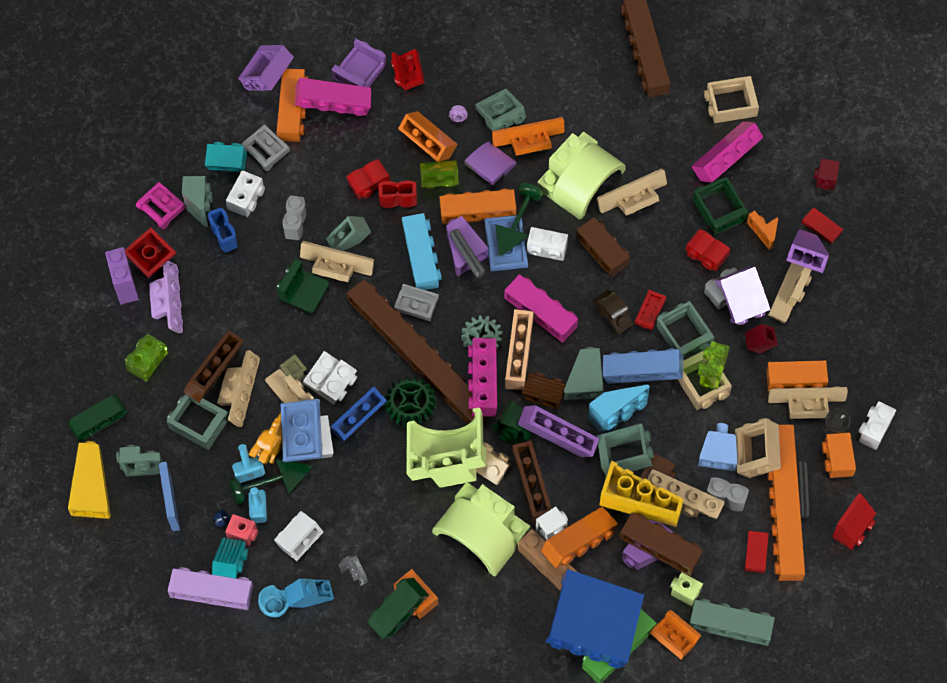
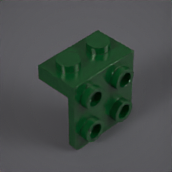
M295 259L292 264L288 265L284 279H281L277 284L278 296L280 300L308 313H313L328 289L329 282L304 271L302 261Z

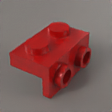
M416 49L400 56L395 52L391 53V65L395 70L394 80L398 86H401L406 91L425 83L419 53Z

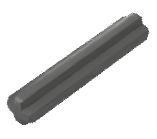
M459 229L452 230L450 237L475 276H483L485 269Z
M799 461L797 462L800 515L801 518H808L807 463Z

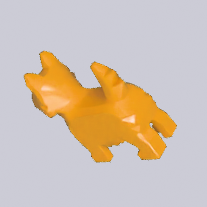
M281 412L275 421L272 422L270 429L264 430L249 452V455L254 458L256 455L260 456L259 461L267 464L268 461L274 464L282 449Z

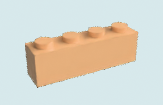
M514 309L505 389L521 391L524 389L533 327V311Z

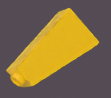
M92 441L79 443L68 510L71 516L110 519L111 513L101 449L98 444Z

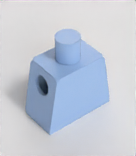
M718 423L716 432L708 431L698 466L729 471L736 470V435L728 434L727 424Z

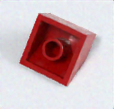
M858 493L837 523L832 536L851 550L856 545L860 546L866 537L863 534L866 530L870 531L876 523L874 520L876 512L863 495Z

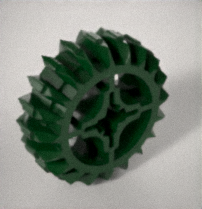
M408 376L404 382L400 378L398 380L399 384L393 382L392 388H388V394L384 396L387 400L384 403V407L387 408L386 414L390 415V419L392 421L396 419L397 425L403 422L405 428L410 421H415L419 425H422V420L428 422V416H433V410L436 409V397L433 396L434 390L430 389V384L424 385L423 379L417 382L416 377L411 381ZM400 396L402 402L397 408L394 403L396 398ZM424 396V398L426 399V403L424 407L421 409L419 402L421 401V398Z

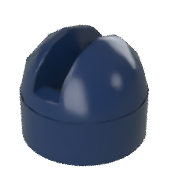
M222 509L214 514L213 521H216L214 523L216 526L223 527L229 524L230 517Z

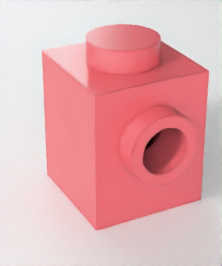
M233 514L225 533L227 538L244 540L246 545L250 546L251 541H255L258 529L254 521Z

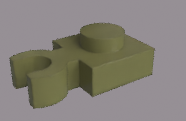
M293 355L280 365V369L286 376L291 375L293 379L297 378L301 384L307 376L304 375L307 368L296 355Z

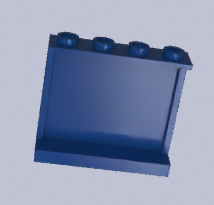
M567 569L562 576L561 592L550 634L545 642L549 643L553 648H564L570 650V653L574 655H585L592 661H603L609 663L611 667L623 668L629 660L644 594Z

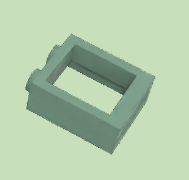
M690 301L685 304H678L674 310L663 312L657 318V329L670 348L680 350L683 361L713 345V334ZM687 315L701 336L679 347L666 326Z
M187 394L180 397L178 406L167 417L169 429L207 450L210 449L229 421L227 411L205 399L198 403ZM191 402L216 415L203 435L178 423V420Z
M642 424L597 435V438H599L598 447L601 468L606 477L612 461L611 447L641 440L643 454L616 461L615 463L619 467L630 471L652 466L651 458H654L652 447L649 446L651 436L649 430H645Z

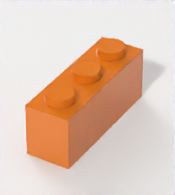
M418 111L406 114L398 128L437 162L450 159L458 145Z
M826 361L768 362L766 368L768 391L775 388H826L828 384Z

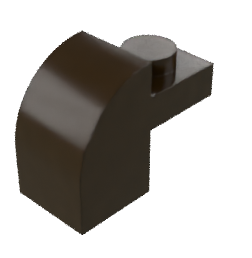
M606 290L592 300L600 315L608 318L616 334L619 335L634 325L627 312L629 310L615 292Z

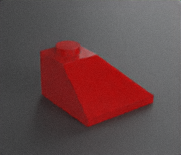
M149 228L125 249L127 258L147 278L176 254L152 228Z

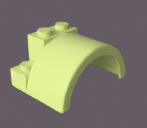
M585 132L579 137L572 133L549 158V170L538 180L537 187L543 191L544 195L581 220L585 216L592 197L602 183L617 170H620V174H623L626 167L624 163L598 146V141Z
M474 408L475 417L473 421L459 429L433 430L425 428L415 421L407 423L406 474L412 481L431 477L439 488L476 481V468L486 467V448L483 445V413L480 408Z
M466 482L455 496L454 503L434 526L432 533L436 536L439 534L448 535L465 545L481 559L488 572L496 576L516 551L518 542L530 531L531 526L514 515L515 507L483 484L479 489H476Z

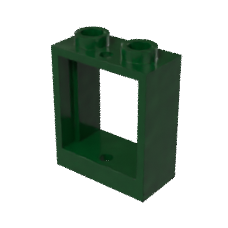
M727 177L723 179L718 178L711 184L700 186L694 191L693 202L713 235L747 221L748 211ZM724 191L735 211L714 220L703 200Z

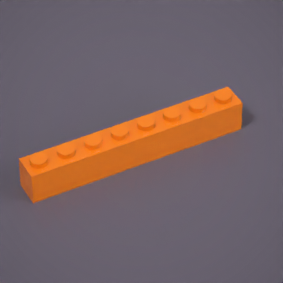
M778 425L781 469L768 472V480L772 482V487H769V498L773 499V506H770L771 518L774 517L772 536L776 538V543H773V555H777V562L774 563V572L778 574L779 581H803L805 567L794 425Z

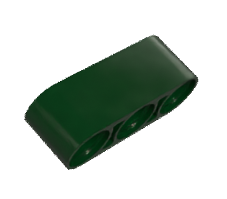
M111 395L74 416L68 424L77 439L84 440L124 417L127 410L117 395Z

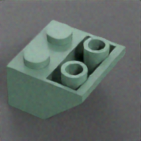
M183 176L182 195L186 210L204 227H208V212L212 211L210 203L213 201L210 183H207L205 176Z

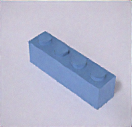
M669 348L666 351L648 350L647 352L640 353L637 351H630L626 354L610 353L609 355H603V378L607 384L683 379V356L680 350Z

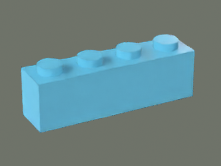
M424 213L402 217L415 287L422 290L439 288L438 281L442 279L440 269H436L435 266L438 263L436 252L433 253L431 248L434 247L433 236L428 234V231L431 230L429 219L425 220Z

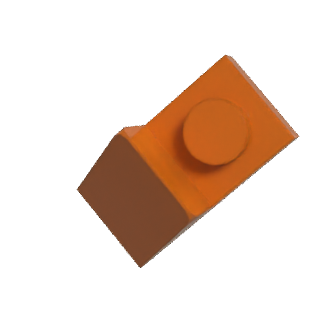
M753 211L748 216L747 224L769 250L773 249L778 217L766 224L765 219L758 215L756 211Z

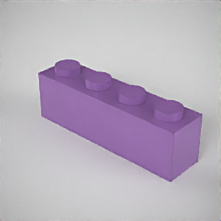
M536 405L524 407L518 422L519 426L580 457H593L599 438Z

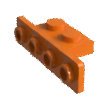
M560 117L492 131L493 146L498 147L512 144L516 156L551 149L552 143L549 136L564 133V119Z

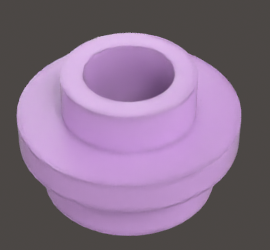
M456 105L451 108L449 117L454 122H462L467 118V111L463 106Z

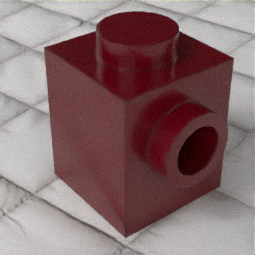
M821 159L819 169L815 168L813 179L817 180L816 187L824 190H834L839 161Z
M761 324L745 332L746 346L749 351L761 354L778 345L774 327Z

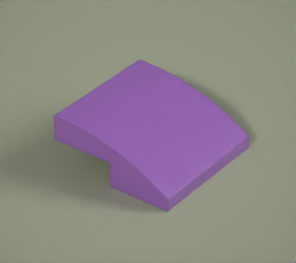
M489 141L476 149L464 161L466 166L492 185L502 175L506 176L517 164L516 161L497 147H494Z

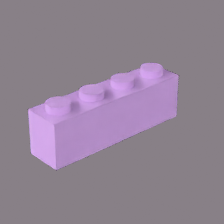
M184 567L172 570L168 587L170 598L249 610L253 592L252 581H249L248 578L238 577L234 579L210 575L207 571L192 572Z

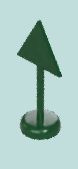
M522 182L518 187V192L525 199L511 229L495 224L500 257L529 237L528 234L516 231V227L529 200L539 201L543 197V191L533 184Z
M275 459L281 474L243 487L237 478L229 479L232 495L236 504L240 505L245 501L243 491L283 479L289 495L313 466L296 462H283V460Z

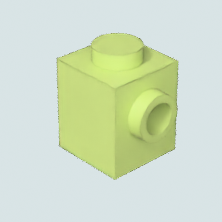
M681 573L679 578L675 577L670 585V588H672L671 596L693 606L694 601L702 590L703 583Z

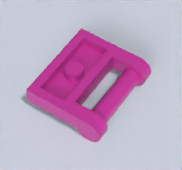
M160 182L136 203V207L155 220L161 229H165L186 208L185 204ZM150 201L166 214L163 218L148 205Z

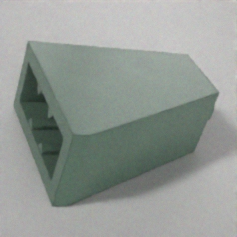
M586 347L580 349L564 388V400L596 399L603 394L600 348Z

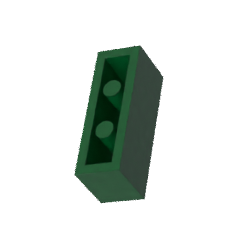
M404 578L396 584V590L393 593H389L383 599L384 603L381 607H377L372 611V617L367 622L382 639L391 638L427 599L429 594L414 578Z

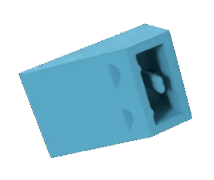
M642 385L604 392L589 403L588 419L601 434L614 431L618 426L617 424L621 421H627L637 409L641 410L647 405L650 386Z

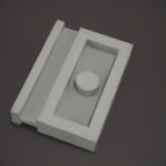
M403 284L394 308L401 313L431 321L439 294Z

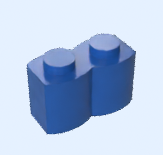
M220 207L208 212L211 230L217 237L221 250L226 253L238 248L235 230L229 223L225 210Z

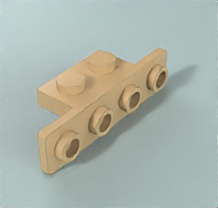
M659 169L597 197L600 212L604 213L619 207L627 216L658 202L659 197L654 190L667 184L665 171Z
M306 241L301 243L300 257L315 261L312 268V273L349 282L353 272L369 276L373 273L374 259Z
M791 262L768 314L770 317L786 323L793 306L797 301L801 302L805 295L803 288L804 286L807 287L812 279V276H810L812 269Z
M250 350L245 352L242 367L226 368L217 402L221 406H231L228 420L237 427L243 426L260 358Z
M278 369L265 379L266 383L283 403L314 399L309 392L305 393L303 391V386L297 378L293 379L291 375L286 376L281 369Z
M839 386L832 388H775L769 390L768 403H788L789 419L829 418L828 402L846 401L848 389L847 387Z
M654 469L647 479L656 487H662L683 498L681 511L687 517L697 518L699 513L717 519L724 506V501Z

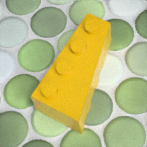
M611 461L599 505L628 514L632 512L636 515L642 514L649 520L677 527L684 499L662 487H656L651 484V481L645 478L641 479L634 475V472L628 469L625 470L614 461Z

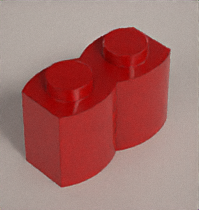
M379 159L368 163L363 168L357 169L347 176V183L358 199L370 197L373 191L379 189V183L390 181V176Z
M406 180L399 183L392 181L379 183L380 206L384 208H393L398 205L401 207L416 206V182Z
M699 229L687 243L686 252L691 259L701 261L706 269L717 271L729 256L730 248L721 241L714 239L707 232Z

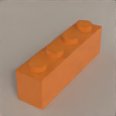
M286 69L282 74L277 136L285 142H300L301 135H304L302 119L306 118V108L295 106V86L299 78L309 79V77L305 76V69Z
M514 189L484 190L479 193L465 192L457 195L445 194L440 196L442 224H448L452 219H457L460 216L466 222L484 221L485 218L516 215Z
M602 506L549 538L542 547L541 552L555 568L561 565L566 566L574 557L584 555L590 547L592 549L597 547L603 539H610L615 534L614 529L618 523Z

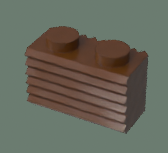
M529 372L522 391V399L559 410L566 383H563V380L559 378H546L544 374L539 372L534 374Z

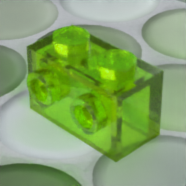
M457 161L420 163L422 187L434 188L436 186L451 187L459 185Z
M146 334L144 338L138 341L134 352L126 357L125 366L127 371L147 382L168 354L166 344Z
M711 341L710 347L705 348L703 358L706 360L704 364H700L697 374L701 376L700 385L718 390L730 346Z

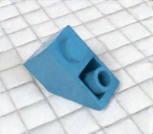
M298 579L284 588L289 607L304 608L334 599L329 580Z

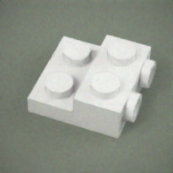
M324 351L302 384L334 405L337 400L341 402L346 395L345 388L347 385L352 386L357 379V376H355L357 370L343 360L338 361Z

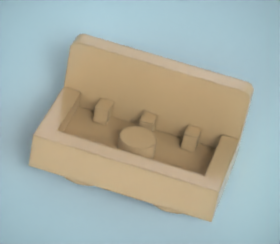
M483 442L486 448V467L476 468V472L494 484L499 485L507 469L512 467L513 463L509 461L510 458L503 453L498 454L493 451L494 448L491 445Z

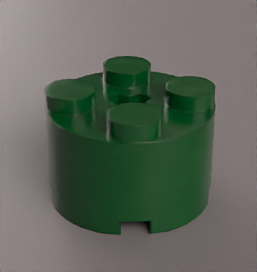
M508 401L507 404L502 406L492 424V431L494 433L497 431L499 433L498 437L510 445L527 442L533 433L518 425L524 408L518 406L513 401Z

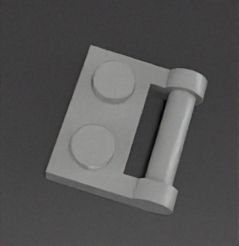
M265 124L242 143V146L262 165L265 171H269L278 160L290 151V148ZM256 143L270 157L268 159L264 158L252 145Z

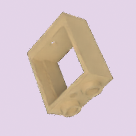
M751 76L708 83L704 96L705 100L709 101L708 112L709 116L713 117L714 123L756 117L758 115L759 105ZM743 90L747 107L718 111L714 95Z
M709 349L684 360L683 379H677L696 410L700 408L706 409L718 399L724 400L730 395L732 387ZM708 364L722 386L700 397L686 374Z
M763 418L759 419L756 423H747L743 427L735 429L738 474L752 478L781 469L779 426L777 423ZM765 433L766 457L753 461L751 437Z

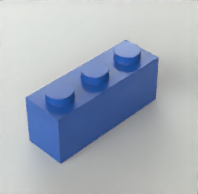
M373 386L329 426L330 431L341 442L346 440L387 400Z

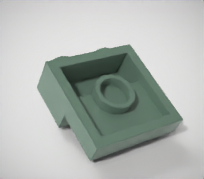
M507 89L475 104L476 110L485 119L486 125L492 131L505 129L513 124H521L526 118L524 106Z
M127 445L120 448V451L116 453L117 463H119L120 470L124 471L126 477L160 474L159 463L163 462L160 452L147 451L142 454L140 446Z

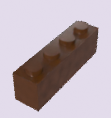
M228 330L191 377L183 392L200 403L239 352L244 340Z
M532 441L512 445V455L532 523L536 525V519L552 508Z
M632 512L620 532L621 540L690 577L703 554V550L698 544L683 540V537L675 532H668L661 524L651 523L642 514L636 515Z

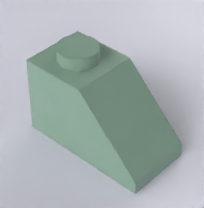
M348 216L326 240L330 248L343 251L360 244L371 233V230L364 217Z

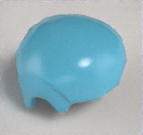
M275 585L264 587L259 593L258 604L260 610L265 615L276 618L284 615L289 609L285 591L277 589Z

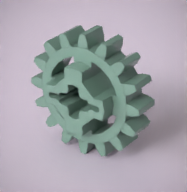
M479 315V320L472 317V323H465L466 328H462L463 335H461V340L464 341V348L472 345L471 340L473 338H496V350L498 351V344H502L501 337H503V331H500L501 325H496L495 319L489 321V316L482 319V316Z

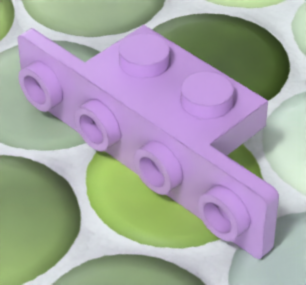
M167 261L163 265L164 277L149 283L152 318L156 320L167 316L168 328L180 334L183 332V320L178 279L179 270L176 264Z

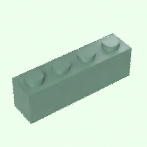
M699 599L694 601L689 625L698 631L768 646L771 640L775 617H771L770 614L765 612L753 613L747 608L735 609L725 603L717 605L709 600Z

